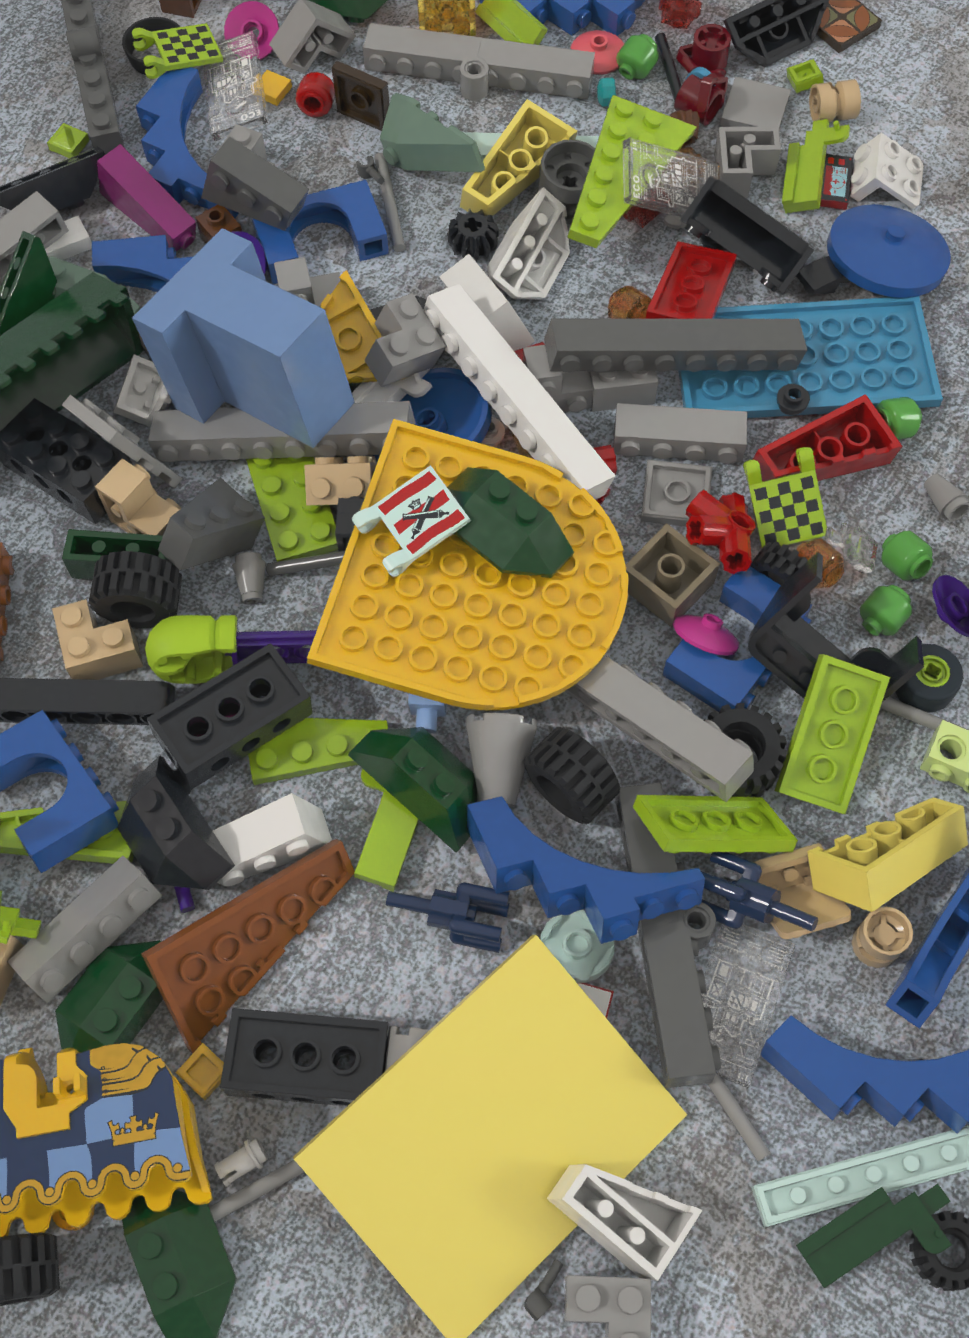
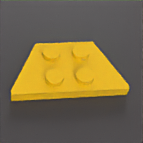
M345 271L339 277L340 282L331 295L327 294L322 301L321 308L326 311L348 383L377 382L366 364L365 358L375 340L381 338L382 335L375 325L376 320L349 273Z

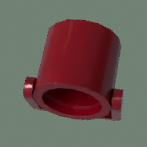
M703 25L694 33L692 44L679 47L676 59L688 73L696 67H703L711 73L720 72L725 76L731 35L721 25Z
M720 72L711 73L708 76H704L703 79L693 74L684 81L677 94L674 104L675 110L697 111L700 117L699 123L704 126L709 125L723 107L728 77L723 76Z

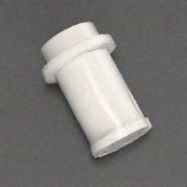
M257 1138L251 1142L248 1139L245 1140V1146L214 1164L219 1178H224L222 1182L226 1187L256 1167L258 1169L263 1168V1162L268 1160V1155Z

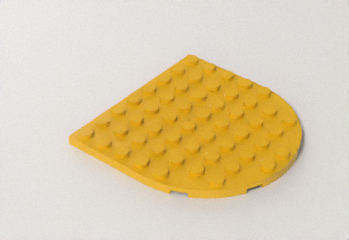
M393 419L360 511L373 506L430 465L446 487L467 467L498 470L552 513L572 547L574 554L551 578L541 577V575L507 574L499 571L453 533L413 561L399 576L392 577L382 562L388 555L402 550V547L381 519L371 531L362 534L355 525L308 653L307 664L444 704L475 710L522 708L548 700L573 687L587 676L607 653L617 635L625 613L629 579L623 557L624 549L608 515L584 488L580 490L572 482L565 479L562 472L543 462Z

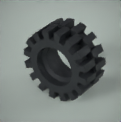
M769 542L762 547L752 560L750 566L782 586L808 560L805 557L800 558L797 550L790 551L788 545L783 544L781 547L779 542H773V544Z
M942 1211L931 1216L944 1234L953 1235L962 1242L965 1249V1258L960 1266L950 1268L942 1264L936 1254H931L922 1247L913 1232L911 1237L914 1238V1242L909 1244V1252H914L915 1256L911 1261L914 1267L918 1266L921 1270L918 1273L920 1277L931 1281L929 1285L935 1288L941 1287L944 1291H958L969 1288V1218H965V1214L958 1211L954 1213Z

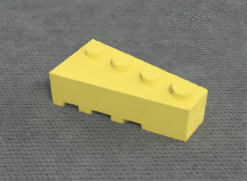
M527 99L484 158L485 170L474 172L463 187L460 208L467 212L470 208L473 213H477L482 209L485 216H494L540 177V165L544 152L552 144L559 141L575 140L577 130Z
M933 797L895 813V821H876L867 825V833L853 839L846 834L834 839L835 846L823 851L818 846L807 851L813 890L863 910L875 911L968 845L964 806Z

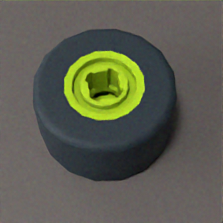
M922 644L924 667L895 692L903 703L925 712L933 713L944 709L956 696L964 679L963 669L957 657L948 649L936 644Z

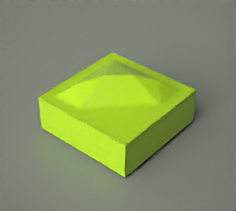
M814 59L786 68L787 78L796 93L810 89L814 84L824 83L823 74Z
M63 123L49 139L47 145L49 150L71 158L78 155L90 139L88 133Z

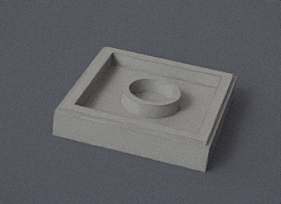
M735 76L721 117L720 126L779 127L780 129L791 89Z
M647 459L641 521L686 526L689 517L685 514L690 502L702 490L710 494L712 467Z

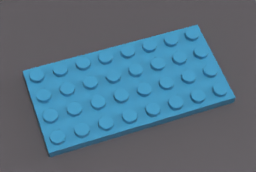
M919 296L910 298L887 297L718 307L714 319H799L807 346V352L796 370L678 371L684 408L747 412V418L794 416L783 413L776 400L779 389L787 384H798L804 387L810 396L807 408L797 415L827 414L865 394L875 408L882 400L900 397L913 399L919 408L940 407L943 400Z

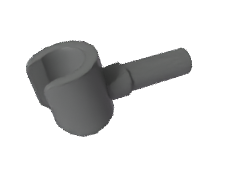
M367 156V165H363L359 161L356 162L358 175L361 178L368 179L372 177L378 184H383L384 178L376 171L372 156Z
M556 1259L553 1261L542 1282L539 1283L538 1287L524 1302L525 1310L535 1321L552 1306V1303L544 1294L550 1289L563 1267V1264Z

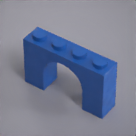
M367 180L308 194L303 208L285 231L251 218L256 238L260 241L265 251L267 270L273 285L278 284L274 263L298 258L294 240L303 229L313 224L331 223L345 229L351 236L360 261L389 254L387 232Z
M750 566L747 571H740L731 575L723 586L719 602L756 625L781 585ZM812 604L810 605L809 609L801 616V618L804 619L808 624H810L812 621L808 618V614L811 610ZM682 639L666 660L663 676L720 712L721 706L729 704L731 709H735L736 703H744V709H749L756 698L752 693L758 685L764 688L773 676V673L754 657L738 661L727 660L696 648Z
M43 710L0 733V792L35 773L52 772L67 778L65 792L55 805L14 829L24 849L40 873L45 872L116 829L118 821L114 812L119 810L110 793L107 791L102 794L97 788L101 785V782L91 767L84 769L80 764L84 759L73 742L69 745L66 744L64 738L67 737V734L57 719L50 721Z

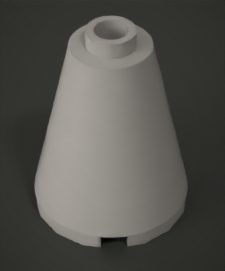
M483 713V720L474 721V714L466 717V730L479 802L503 796L509 807L516 805L525 773L524 759L531 751L537 730L536 719L532 718L528 724L524 723L525 716L518 714Z

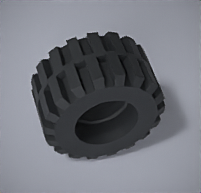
M122 551L103 555L95 563L89 597L90 608L98 616L113 623L128 619L131 627L154 628L161 620L177 616L182 574L179 573L180 570L176 566L171 565V562L147 553Z
M736 703L735 709H731L729 704L721 706L720 712L718 713L716 710H713L709 713L707 720H711L718 725L722 733L731 739H739L746 743L757 756L758 761L754 763V772L731 797H750L751 795L753 797H761L764 790L768 791L773 786L784 765L783 763L787 755V750L784 748L787 741L785 736H779L782 730L778 722L775 724L771 723L772 715L768 712L761 715L758 713L759 707L752 705L750 710L744 709V703Z
M555 728L524 759L527 774L541 795L559 812L578 823L589 824L620 793L619 781L607 760L588 741L568 729Z
M27 1233L0 1237V1306L48 1297L60 1289L57 1236L49 1233Z

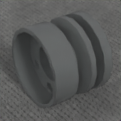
M562 140L552 144L544 152L540 165L537 193L544 187L566 206V224L572 223L595 150L589 143L579 140Z

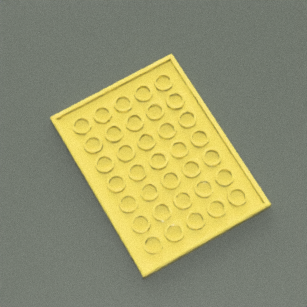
M532 935L295 1154L293 1159L445 1338H467L578 1226L547 1199L569 1165L587 1164L624 1179L687 1114L539 937Z

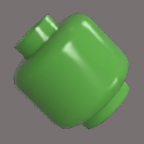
M645 34L632 35L617 53L616 61L620 67L619 72L624 78L628 80L633 78L642 80L648 76L659 58L658 47L651 37Z
M900 397L882 400L877 404V411L898 440L911 438L918 432L922 421V413L913 399Z
M910 530L890 535L882 545V564L904 581L922 578L933 565L932 547Z
M878 586L860 606L859 610L860 616L863 619V627L874 636H879L880 634L885 636L895 635L912 615L911 598L898 586Z

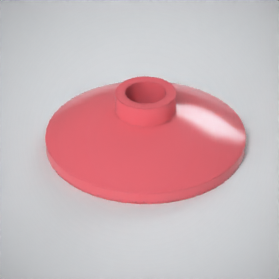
M594 30L579 35L571 44L570 49L595 52L593 74L602 75L614 72L620 68L617 64L616 56L624 42L613 33Z

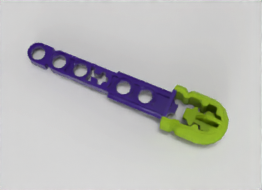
M179 615L161 620L149 632L145 651L148 665L162 680L178 684L206 683L270 643L275 647H281L276 650L286 664L307 663L310 648H303V646L312 645L317 630L239 632L236 615H221L217 620L211 616Z

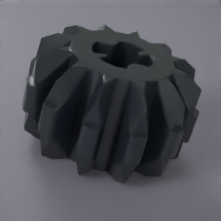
M469 208L467 214L458 212L456 219L450 220L447 239L454 255L461 254L464 258L470 254L477 262L479 256L488 258L490 251L496 250L498 244L499 229L497 224L494 223L492 215L485 216L482 209L477 213H473Z

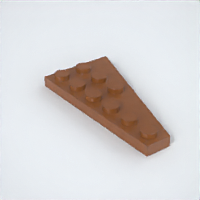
M335 838L141 953L187 1049L192 1054L202 1044L201 1040L213 1026L218 1027L227 1017L225 1013L238 998L246 996L285 952L283 948L296 934L300 935L309 925L307 921L321 906H326L354 875L355 870L341 840Z

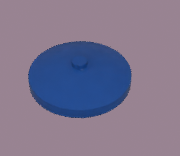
M871 204L848 209L836 218L827 238V251L838 271L857 286L883 296L910 298L929 293L940 285L950 266V250L938 230L921 217L897 207Z
M446 367L430 369L422 379L431 383L432 388L422 397L415 398L406 394L400 400L410 401L415 425L477 443H482L490 428L492 419L491 405L483 399L477 387L460 369ZM372 455L375 456V461L378 462L380 455Z

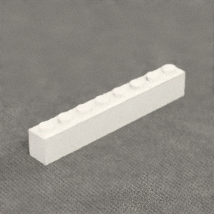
M460 284L429 295L423 310L446 345L444 350L453 357L461 367L463 374L469 377L480 391L483 399L489 402L499 415L501 421L517 437L521 446L529 452L533 459L563 473L565 479L572 482L580 490L584 488L595 500L604 496L614 480L615 474Z

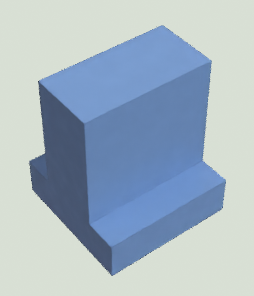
M223 228L132 317L175 409L203 424L224 402H227L314 448L355 403L325 309L268 283L253 243Z

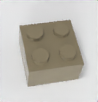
M666 523L626 564V573H628L629 579L628 594L672 628L676 617L684 615L715 583L720 563L698 546L691 545L686 537Z

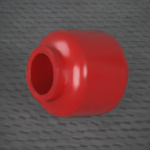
M311 72L305 75L296 91V103L299 109L307 116L317 118L328 114L332 108L335 99L332 80L319 72Z

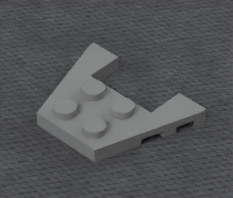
M69 395L62 404V406L105 440L136 462H139L154 475L159 476L174 489L183 479L137 444L140 440L138 436L122 426L115 418L103 409H100L86 397L83 401H80Z

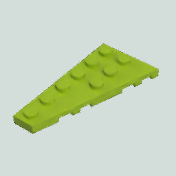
M613 95L567 238L597 248L613 230L620 218L630 210L637 200L633 196V192H635V196L636 194L638 196V193H640L641 197V189L643 194L650 186L648 173L649 177L652 175L651 182L653 183V179H656L658 174L661 173L660 170H664L660 166L656 169L657 165L665 167L667 159L670 160L671 156H676L683 144L693 136L697 126ZM634 175L639 177V183L634 182ZM634 184H635V189H638V186H637V185H639V187H640V190H639V191H635V190H634V188H633V185H634Z

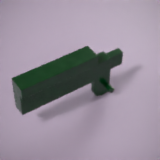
M936 1184L919 1197L913 1192L894 1205L884 1189L880 1187L801 1241L796 1247L823 1288H826L910 1229L922 1247L931 1254H939L952 1245L931 1215L951 1201L939 1184Z

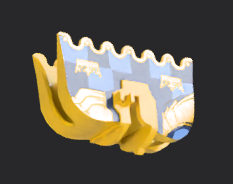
M128 1043L105 1045L82 1053L74 1048L62 1049L57 1053V1077L53 1078V1092H48L47 1084L41 1068L35 1060L33 1048L20 1049L18 1053L10 1054L4 1060H0V1237L8 1236L11 1223L16 1219L23 1220L25 1230L29 1233H45L49 1228L52 1215L57 1211H63L65 1220L70 1226L80 1228L90 1220L92 1208L98 1203L104 1204L107 1215L113 1220H121L130 1213L132 1201L138 1196L145 1197L148 1208L153 1212H162L171 1205L172 1195L179 1188L185 1189L188 1199L195 1205L209 1204L213 1200L202 1155L194 1104L184 1087L172 1075L164 1061L153 1052L141 1045Z

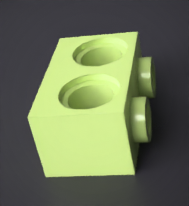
M942 720L932 735L920 769L928 772L936 780L949 781L963 787V790L969 793V730ZM940 750L948 751L954 759L944 757Z

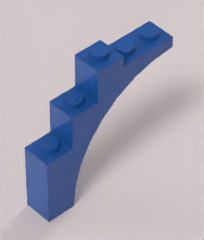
M645 0L517 1L542 24L549 20L571 36L581 28H585L590 21L605 31L618 36L625 29L627 30L633 25L636 18L635 9H638Z
M193 67L166 71L136 105L141 127L148 131L142 138L141 143L147 162L153 165L149 174L179 204L185 199L192 205H199L210 209L217 204L201 198L207 173L200 168L190 155L185 143L187 122L195 103L203 93L198 69ZM226 208L234 218L238 216V212Z
M166 235L92 242V267L94 272L107 276L118 285L143 288L158 292L193 258H177L175 248L169 247Z
M503 796L467 804L468 833L495 893L518 890L532 885L547 918L570 915L584 909L601 944L614 940H625L630 936L636 935L639 920L653 919L661 914L680 909L687 910L702 902L705 877L699 868L671 873H635L607 869L571 857L554 849L535 836L513 814Z
M969 866L965 870L956 890L935 917L926 937L907 961L885 1004L919 1029L940 1003L952 977L969 949Z
M791 1015L766 1040L760 1053L767 1062L832 1121L841 1111L848 1116L859 1102L864 1099L894 1127L904 1117L911 1122L924 1106L957 1134L966 1123L969 1125V1049L943 1058L930 1060L901 1061L875 1058L845 1049L817 1035Z

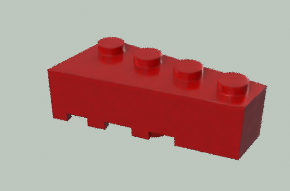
M865 394L758 449L752 460L759 462L762 482L801 473L796 450L808 447L813 450L817 481L890 464L903 446Z

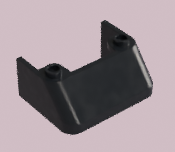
M715 176L708 178L680 219L683 223H687L685 229L700 239L702 234H704L731 253L737 254L739 259L763 276L760 282L773 292L778 288L781 293H784L814 252L812 245Z
M817 552L777 590L749 635V652L756 660L804 699L819 654H825L890 677L883 698L884 701L924 667L922 640L916 636L891 658L882 650L874 647L863 648L849 658L801 618L811 605L810 591L822 581L823 556Z

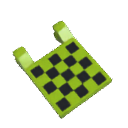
M207 23L152 32L143 28L132 30L134 39L143 38L141 41L133 42V46L137 51H145L155 44L161 58L148 55L143 59L146 67L154 66L151 69H145V74L149 79H156L170 70L223 62V56Z
M802 447L796 450L801 473L763 482L758 461L748 460L743 463L761 549L769 542L771 544L779 542L780 546H782L783 544L789 545L828 535L815 471L814 455L811 448Z

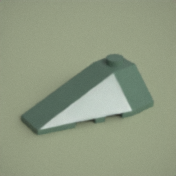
M399 93L392 95L380 135V141L384 148L383 156L390 165L409 171L482 172L485 170L475 140L453 125L448 128L439 121L436 113L433 111L425 113L420 109V102L413 97Z

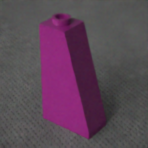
M121 144L97 161L99 192L104 198L151 236L166 235L169 247H174L176 252L180 248H188L196 238V221Z

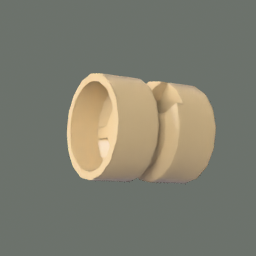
M855 79L837 81L835 86L831 82L812 85L809 95L812 121L828 119L829 122H832L835 117L839 121L856 119L861 108V93L858 82Z
M886 906L870 912L853 933L852 947L855 955L861 962L870 967L882 968L889 966L911 944L913 938L911 922L904 913L896 908Z

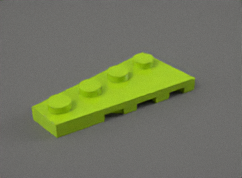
M305 718L248 754L253 784L258 785L358 765L348 756L349 752L371 730L388 729L387 720Z
M126 801L116 802L119 810L114 812L118 824ZM42 807L0 812V853L29 856L14 829L45 812ZM116 828L66 859L114 864L120 857L124 856L132 863L134 854Z

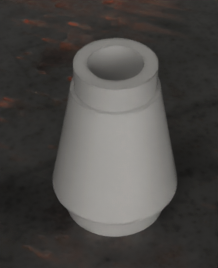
M934 474L925 481L924 488L927 490L941 518H947L950 522H954L962 518L969 511V496L940 474Z
M240 553L235 556V563H233L232 568L242 602L248 605L261 603L263 601L266 562L262 560L260 553Z

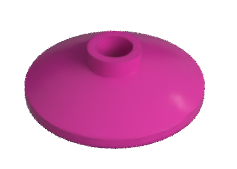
M246 1L237 5L229 13L224 26L225 41L229 49L237 57L242 58L250 55V61H258L264 59L273 51L269 44L279 30V23L273 11L265 4L257 1ZM255 29H258V37L252 39L250 37L251 32Z
M709 613L704 614V616L680 615L676 617L673 623L676 633L696 648L724 656L733 655L738 651V639L723 626L722 619L716 615Z

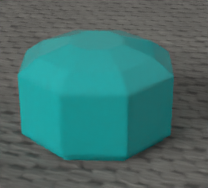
M600 78L598 81V103L601 107L609 106L612 96H616V84L613 78Z

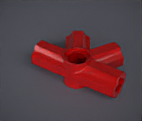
M700 491L686 509L685 515L689 517L686 523L687 540L691 545L716 546L719 549L720 561L723 563L724 571L731 574L747 571L752 563L750 535L754 531L756 524L748 515V506L745 504L744 496L733 492L730 495H722L718 501L707 491Z

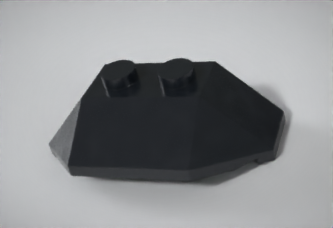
M764 0L725 19L723 22L728 33L731 35L735 49L765 68L813 43L829 0Z
M97 146L0 186V206L12 210L37 191L58 211L66 207L68 210L81 207L85 204L84 200L92 195L98 179L97 161L105 155L104 151Z
M158 756L134 779L117 829L152 884L210 890L235 864L165 758Z

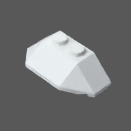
M544 187L538 191L512 222L487 266L490 280L513 299L543 300L546 298L570 254L569 238H567L568 228L565 217H567L566 206Z

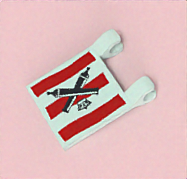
M431 465L373 506L357 512L352 517L353 523L362 534L371 531L382 519L400 544L402 550L388 555L382 562L392 577L399 576L413 561L471 522Z

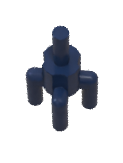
M712 852L711 862L743 874L738 881L733 880L731 882L701 871L705 877L704 889L726 897V901L730 902V909L727 910L702 899V903L708 905L713 910L716 922L733 929H738L742 926L745 916L769 924L775 916L811 932L815 930L818 924V917L781 903V891L758 883L762 874L760 865L728 852Z
M463 882L457 886L456 893L435 889L431 899L389 891L386 906L428 914L427 926L450 930L449 938L454 944L499 953L502 943V927L475 922L477 912L507 918L510 903H508L510 892L506 891L496 894L494 888Z

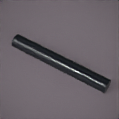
M658 33L655 36V42L675 102L682 85L666 35Z

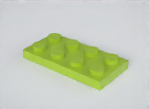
M314 457L246 459L277 562L321 555L338 550L335 536L336 524L330 506L306 505L304 465H314Z
M819 654L774 791L845 815L890 677L825 654Z
M637 795L633 805L634 810L664 852L674 854L680 852H702L706 854L712 852H734L738 854L744 852H765L773 854L776 852H793L798 841L763 797H731L725 802L718 796Z

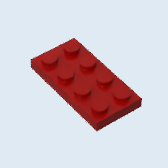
M678 241L648 306L645 319H714L734 269L737 254Z

